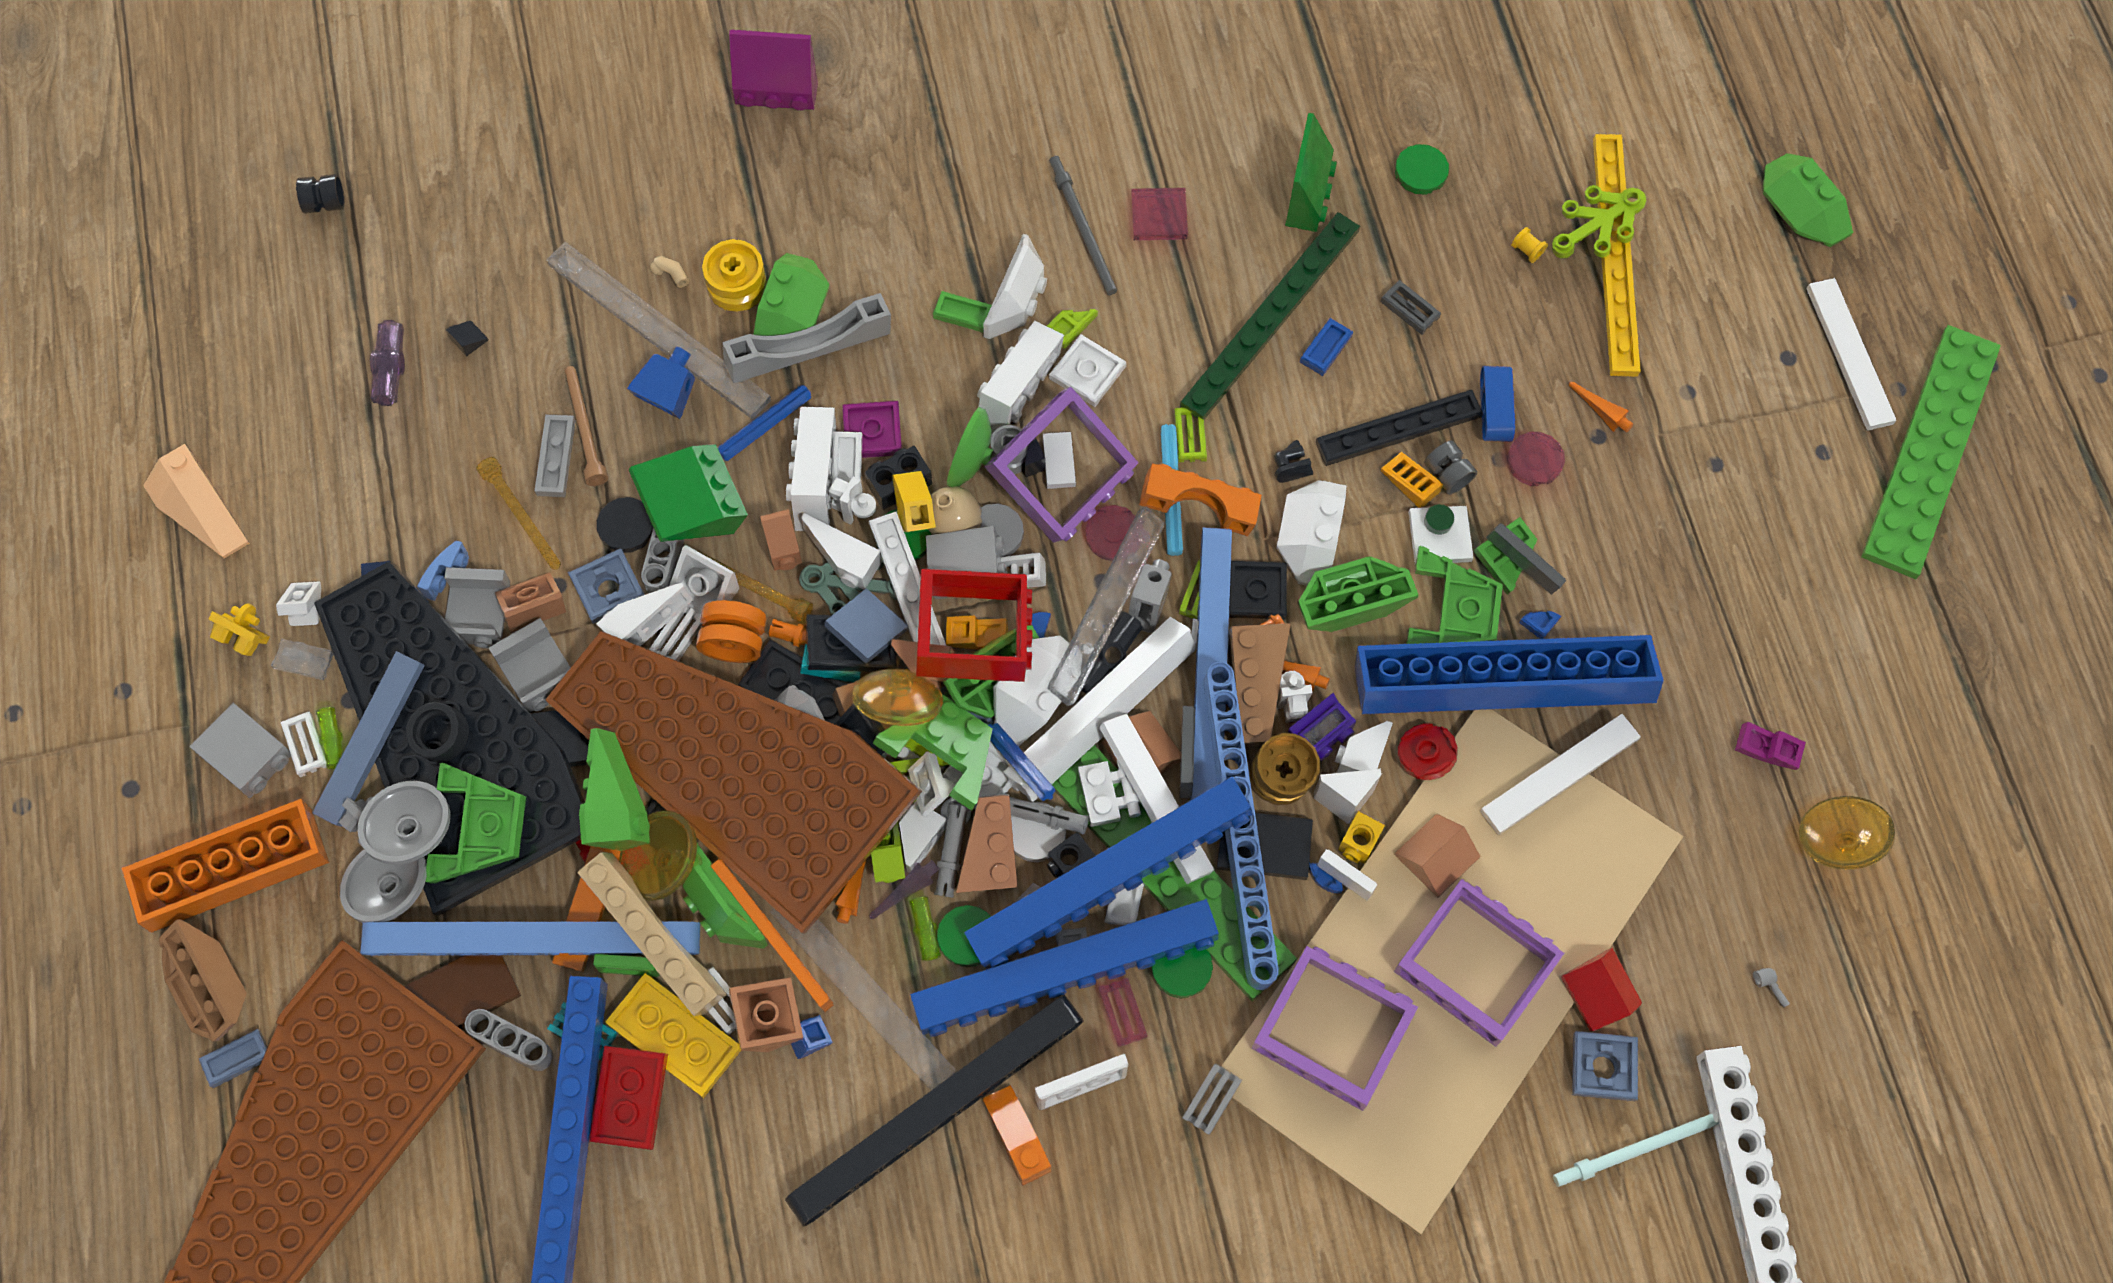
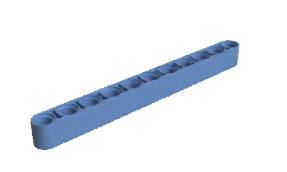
M1202 528L1199 579L1200 600L1198 605L1199 626L1197 631L1194 699V773L1190 801L1218 785L1203 682L1211 664L1218 661L1227 663L1232 529ZM1219 674L1212 675V679L1215 682H1226L1223 676ZM1219 702L1216 703V707L1218 710L1225 712L1226 704ZM1225 731L1220 732V735L1223 739L1225 736Z
M1218 661L1209 666L1203 686L1218 784L1233 776L1253 812V815L1249 816L1250 820L1247 822V828L1234 829L1232 826L1225 830L1246 978L1252 988L1264 990L1276 980L1279 969L1233 669L1229 664ZM1219 674L1225 678L1226 682L1217 683L1212 679V675ZM1223 702L1227 704L1230 711L1222 712L1218 710L1216 703ZM1220 732H1231L1234 740H1224ZM1227 759L1234 760L1238 764V769L1231 770L1227 768L1224 761ZM1237 848H1248L1252 854L1251 858L1241 857L1237 852ZM1249 876L1253 878L1256 887L1252 889L1245 887L1241 881L1242 877ZM1246 907H1256L1260 911V918L1253 919L1249 917ZM1258 936L1262 938L1265 948H1254L1250 941L1251 937ZM1255 968H1266L1269 972V979H1259L1256 976Z
M618 922L362 923L360 952L361 955L372 956L559 955V953H569V955H644ZM662 922L691 955L700 954L699 922Z

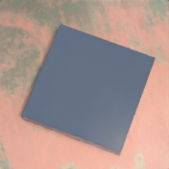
M867 588L828 618L824 625L866 664L892 643V639H898L908 628V625Z

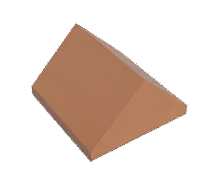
M550 572L495 592L510 633L524 628L539 618L544 621L566 613L562 594Z
M1151 711L1128 716L1160 774L1180 762L1181 752ZM1105 739L1102 745L1117 765V758Z
M1436 814L1394 854L1437 898L1481 857L1465 827L1439 814Z
M791 977L729 988L741 1051L768 1053L803 1039Z

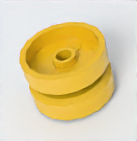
M731 239L721 241L711 247L704 256L702 269L709 297L717 306L724 310L738 312L748 310L760 302L767 285L761 254L755 246L746 241Z

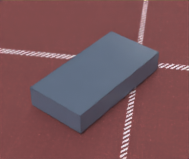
M257 1029L199 1058L210 1087L215 1088L261 1065L268 1047L260 1030Z

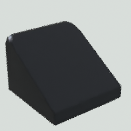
M471 320L446 329L449 338L466 356L489 340Z
M1036 437L1028 444L1025 477L1045 471V455Z

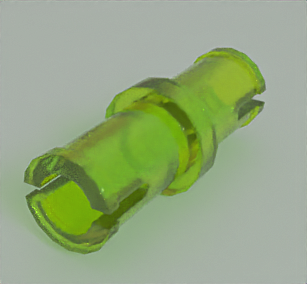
M325 707L315 712L321 734L318 740L319 744L323 745L326 768L333 770L343 755L341 741L344 738L343 733L338 729L335 708Z
M927 896L914 898L909 901L915 923L913 932L914 935L918 936L922 961H931L941 957L935 931L938 930L937 924L932 920L928 902L929 898Z

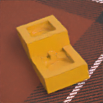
M975 615L947 617L946 645L979 650L992 640L1008 632L1007 619L977 620Z

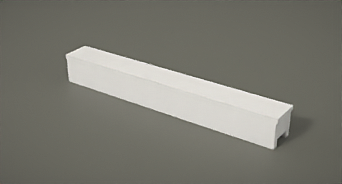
M1169 617L1024 752L1051 784L1104 736L1099 728L1103 722L1128 714L1197 649L1191 636L1190 628ZM1011 765L1003 772L1014 790L1024 793L1031 802L1038 798Z

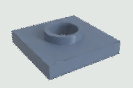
M621 548L568 572L593 624L599 622L607 612L613 610L618 604L644 595ZM612 580L619 585L618 592L615 591L610 595H605L606 597H601L598 593L599 586L604 581Z
M1575 1031L1573 1033L1572 1095L1625 1101L1638 1100V1037ZM1605 1057L1612 1062L1614 1073L1609 1079L1597 1077L1594 1074L1593 1061L1596 1058Z

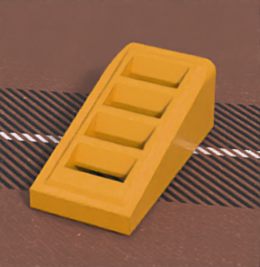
M1402 452L1380 470L1418 508L1424 507L1437 496L1443 486L1435 476ZM1402 463L1404 467L1400 469L1397 473L1392 470L1398 464ZM1408 470L1412 473L1406 479L1401 477ZM1415 478L1419 480L1415 485L1410 484ZM1425 485L1427 488L1424 491L1418 490L1421 486Z

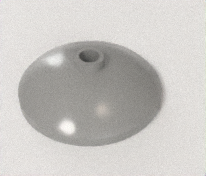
M404 781L393 784L377 793L363 809L358 822L359 841L367 854L379 862L399 865L416 861L434 850L444 838L450 823L448 802L437 788L425 782Z
M365 850L361 851L349 864L341 881L340 899L343 908L351 917L362 923L387 922L398 917L411 907L422 892L427 877L425 857L406 864L392 865L379 862L367 854Z

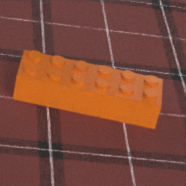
M298 799L123 867L122 871L137 923L152 933L172 925L176 920H185L329 863L312 809L302 799Z

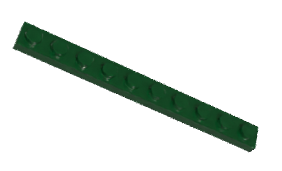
M1337 212L1181 400V408L1191 411V415L1197 419L1200 417L1205 420L1357 235L1360 225Z

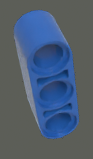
M1482 366L1480 373L1481 410L1483 412L1481 417L1483 441L1512 442L1515 435L1512 367Z

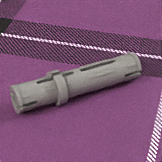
M1010 797L1011 816L1050 825V828L1054 830L1062 828L1085 834L1089 819L1088 815L1064 811L1063 807L1060 806L1052 808Z
M949 804L941 861L937 862L939 874L936 891L934 892V895L943 896L944 885L947 884L945 897L954 898L957 871L961 869V865L958 863L968 811L967 807L961 806L959 816L956 818L958 805Z

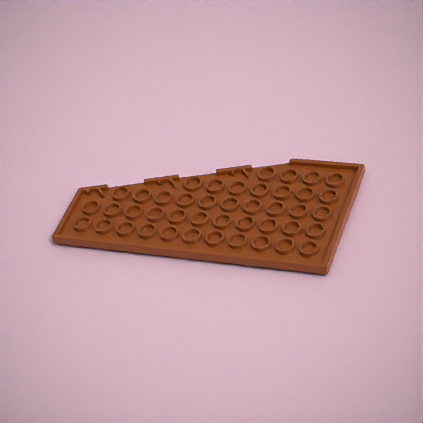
M600 631L545 699L588 740H590L591 729L594 728L614 732L634 781L801 933H807L922 792L855 732L603 631Z
M341 940L280 1013L276 1024H278L258 1072H254L236 1114V1123L216 1169L212 1170L193 1214L194 1221L173 1269L169 1270L164 1283H299L486 1048Z

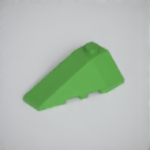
M598 728L591 729L587 754L590 773L589 778L584 779L583 789L587 791L586 802L580 804L579 811L582 844L617 851L649 844L650 824L647 812L616 734Z

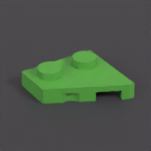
M1521 517L1506 526L1533 550L1538 539ZM1489 540L1485 541L1474 550V553L1494 579L1503 584L1502 589L1508 595L1514 590L1515 583L1523 570Z

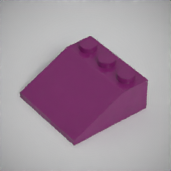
M730 29L731 76L735 104L746 107L766 106L773 109L779 107L794 108L796 110L815 109L818 80L811 35Z

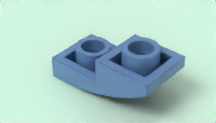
M455 541L448 546L425 571L417 585L425 598L435 601L438 593L444 590L446 585V567L466 568L469 556L462 542Z

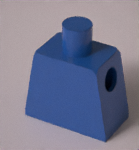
M677 346L669 360L659 354H654L627 389L635 397L680 419L695 381V376L688 369L684 368L691 354Z

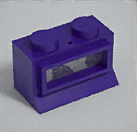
M1332 693L1291 726L1288 733L1306 738L1315 747L1321 762L1333 751L1331 748L1338 741L1343 744L1355 733L1353 728L1356 720Z

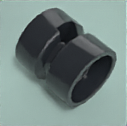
M338 174L322 175L319 180H316L314 176L297 179V198L304 214L320 212L322 207L327 211L344 209V190Z

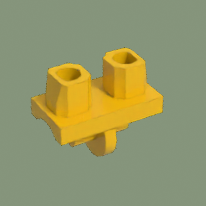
M247 603L241 608L233 606L230 613L235 615V617L227 613L220 615L212 611L209 620L214 622L210 638L228 644L233 633H235L239 637L233 649L247 656H252L259 643L267 644L270 636L250 626V624L257 626L260 622V619L255 617L256 608L253 605Z

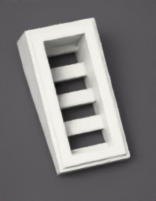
M1041 553L1001 557V562H1005L1006 570L1007 567H1011V574H1019V567H1023V574H1027V587L1046 586V563ZM1031 566H1034V574H1031Z

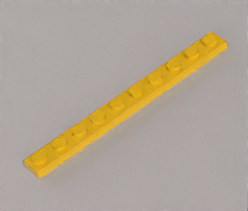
M1595 134L1593 149L1596 186L1600 187L1603 192L1621 194L1626 189L1622 135ZM1603 202L1597 203L1598 208L1609 209L1615 205ZM1623 213L1614 219L1610 238L1611 252L1608 256L1602 258L1610 376L1638 377L1640 373L1631 244L1630 242L1622 243L1617 239V229L1623 224ZM1623 231L1621 232V234L1623 236H1627L1630 234V232ZM1601 246V251L1607 249L1606 246Z

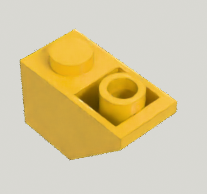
M922 471L892 475L897 512L903 531L910 532L936 528L932 498Z

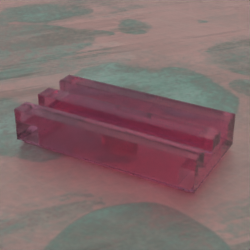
M1124 978L1122 981H1115L1107 986H1099L1098 990L1117 1047L1146 1039L1148 1035L1129 979ZM1121 988H1124L1139 1034L1134 1035L1119 991ZM1109 992H1113L1128 1036L1122 1039L1107 994Z

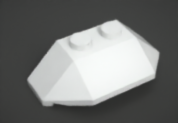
M1023 234L990 311L983 323L984 338L991 339L1024 326L1028 316H1033L1036 311L1038 293L1043 294L1047 278L1044 277V265L1029 236Z
M1318 480L1288 494L1286 497L1277 550L1294 574L1298 584L1307 586L1316 571L1330 568L1333 565L1346 499V485Z
M1061 636L1032 639V647L1027 648V652H1032V669L1026 670L1025 682L997 681L994 685V724L998 723L1018 746L1048 722L1079 676L1081 653Z

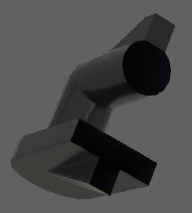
M1298 440L1274 455V461L1278 467L1274 475L1280 483L1313 475L1310 458L1289 463V461L1305 457L1304 449Z

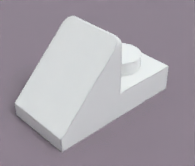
M321 582L291 583L276 604L278 616L288 615L291 626L317 625L320 617L314 602L321 599Z
M926 752L908 769L911 782L922 790L916 799L921 815L927 817L949 797L950 792L957 783L943 778L937 757L930 752Z

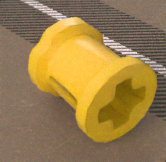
M1525 227L1514 238L1511 246L1514 249L1519 248L1529 257L1528 260L1534 263L1545 252L1548 243L1539 241L1530 233L1531 229Z

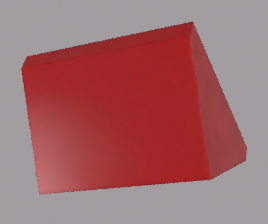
M1613 948L1602 952L1560 976L1590 1032L1632 1015L1642 1004Z

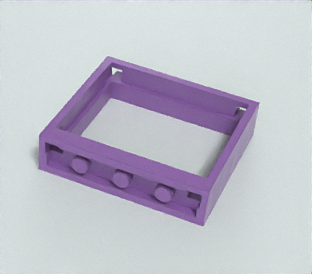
M1068 387L1057 394L984 467L1052 542L1061 540L1066 542L1077 532L1075 527L1081 521L1086 522L1096 513L1095 507L1100 502L1105 503L1115 494L1113 488L1119 482L1123 484L1133 476L1134 472L1132 469L1139 462L1072 387ZM1068 406L1121 466L1060 525L1007 465Z
M1461 879L1400 961L1394 972L1493 1046L1497 1047L1564 953L1552 943V939L1548 937L1543 938L1534 932V928L1529 922L1521 918L1516 919L1508 913V909L1504 904L1497 900L1492 901L1483 895V891L1479 886L1476 885L1474 887ZM1458 900L1462 901L1545 962L1501 1024L1494 1021L1414 961Z
M1306 946L1251 1049L1363 1111L1368 1105L1418 1007L1412 1004L1413 1001L1408 996L1402 993L1393 994L1384 989L1385 985L1379 980L1372 977L1366 979L1357 974V969L1345 962L1339 964L1330 959V955L1323 949L1313 947L1312 949ZM1308 963L1402 1014L1364 1090L1269 1037Z

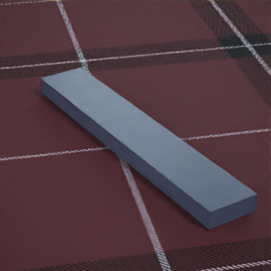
M397 651L395 652L313 814L342 827L339 820L346 811L342 804L347 798H351L355 802L425 666L424 664Z

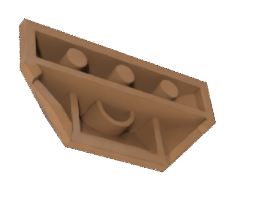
M176 920L159 937V945L163 948L162 966L164 981L191 1032L209 1038L213 1042L219 1041L237 1023L247 992L220 942L185 921Z

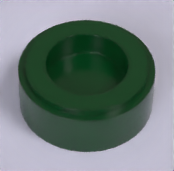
M1434 505L1428 509L1425 515V526L1434 534H1445L1453 526L1454 513L1445 505Z

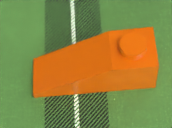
M1009 1085L982 1098L1022 1186L1050 1173L1051 1164L1012 1086Z

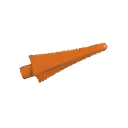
M1573 381L1569 383V387L1590 405L1613 432L1620 427L1627 433L1634 424L1626 418L1629 410L1595 395Z
M1284 661L1282 674L1288 671L1300 673L1304 678L1305 685L1311 684L1312 692L1315 686L1327 689L1330 678L1320 675L1321 667Z
M866 861L845 885L835 903L838 906L836 911L839 912L836 920L840 923L848 924L851 915L857 916Z

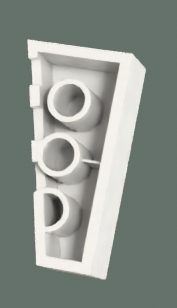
M1034 321L1028 330L1024 329L1021 332L1017 345L1015 347L1011 346L1008 349L1002 365L997 364L989 382H984L981 385L977 397L980 398L979 407L986 409L989 415L992 430L991 436L997 428L1010 425L1011 421L1017 424L1022 416L1021 411L1026 400H1032L1040 380L1043 381L1060 355L1063 334Z
M801 407L800 417L794 419V435H797V440H792L791 454L792 457H795L794 462H789V479H792V484H787L786 500L792 503L795 531H805L801 519L804 513L830 526L828 509H831L829 489L832 483L833 432H836L835 408Z

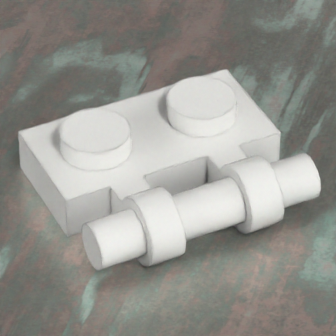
M1116 760L1118 770L1115 772H1110L1108 761L1078 767L1091 827L1119 822L1121 819L1119 809L1128 808L1129 817L1131 818L1141 815L1139 807L1141 801L1118 760ZM1122 783L1124 796L1116 798L1113 784Z

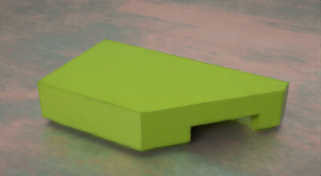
M1096 309L1080 312L1062 310L1047 327L1064 335L1062 348L1065 350L1098 316V311Z

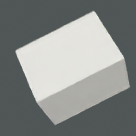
M683 546L669 586L681 583L693 599L687 605V608H692L698 614H701L702 607L706 603L720 600L731 601L740 589L735 573L689 546Z
M1381 769L1320 775L1313 793L1314 799L1349 824L1373 794L1382 775Z

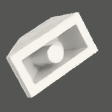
M1389 721L1381 723L1351 736L1346 747L1340 745L1335 762L1340 763L1337 773L1377 769L1393 723Z
M917 800L899 819L906 869L911 875H913L947 827V819L934 810L927 817L922 816Z

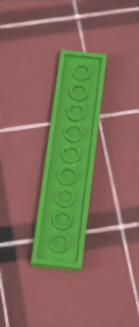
M1947 325L1944 329L1861 558L1915 580L1920 576L2001 345L1951 325Z
M1095 745L1052 784L1059 797L1074 813L1080 815H1088L1078 767L1108 761L1110 772L1118 770ZM1122 783L1113 784L1116 798L1124 796ZM1141 803L1139 804L1141 815L1138 817H1129L1128 808L1119 809L1121 817L1119 822L1091 827L1088 819L1087 826L1107 848H1110L1150 825L1152 821ZM1174 861L1168 863L1170 867L1161 874L1154 876L1151 873L1142 879L1144 887L1166 911L1207 899L1219 937L1217 941H1214L1215 945L1206 950L1210 953L1212 960L1251 1001L1255 1000L1264 990L1252 988L1246 978L1234 891L1215 871L1186 884ZM1246 907L1247 915L1253 919H1258L1255 913L1249 907ZM1273 933L1279 969L1276 978L1278 979L1296 962L1297 958ZM1258 936L1251 937L1250 941L1254 948H1265L1262 938ZM1255 968L1256 976L1259 979H1269V972L1266 968Z

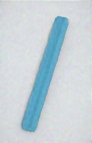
M1165 424L1161 427L1162 464H1166L1172 469L1179 471L1176 426ZM1177 502L1165 513L1167 553L1170 556H1179L1183 553L1180 502Z

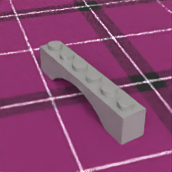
M881 293L854 301L832 318L802 331L777 336L747 334L722 342L724 363L733 383H737L888 335L891 328V313Z

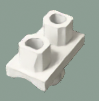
M853 476L849 483L839 478L834 480L829 489V496L833 497L831 506L833 509L842 512L844 522L852 525L854 521L853 514L859 518H868L875 513L876 501L870 494L863 493L861 479Z
M1288 671L1281 677L1280 692L1276 705L1277 709H1284L1286 723L1297 722L1304 717V714H1307V702L1312 695L1311 684L1305 685L1304 678L1300 673Z

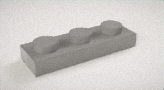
M545 414L535 484L537 496L565 497L576 423L574 416Z

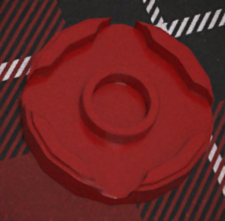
M1424 723L1413 726L1404 733L1397 753L1401 767L1408 775L1421 780H1433L1443 777L1452 770L1457 762L1458 747L1454 736L1447 728Z

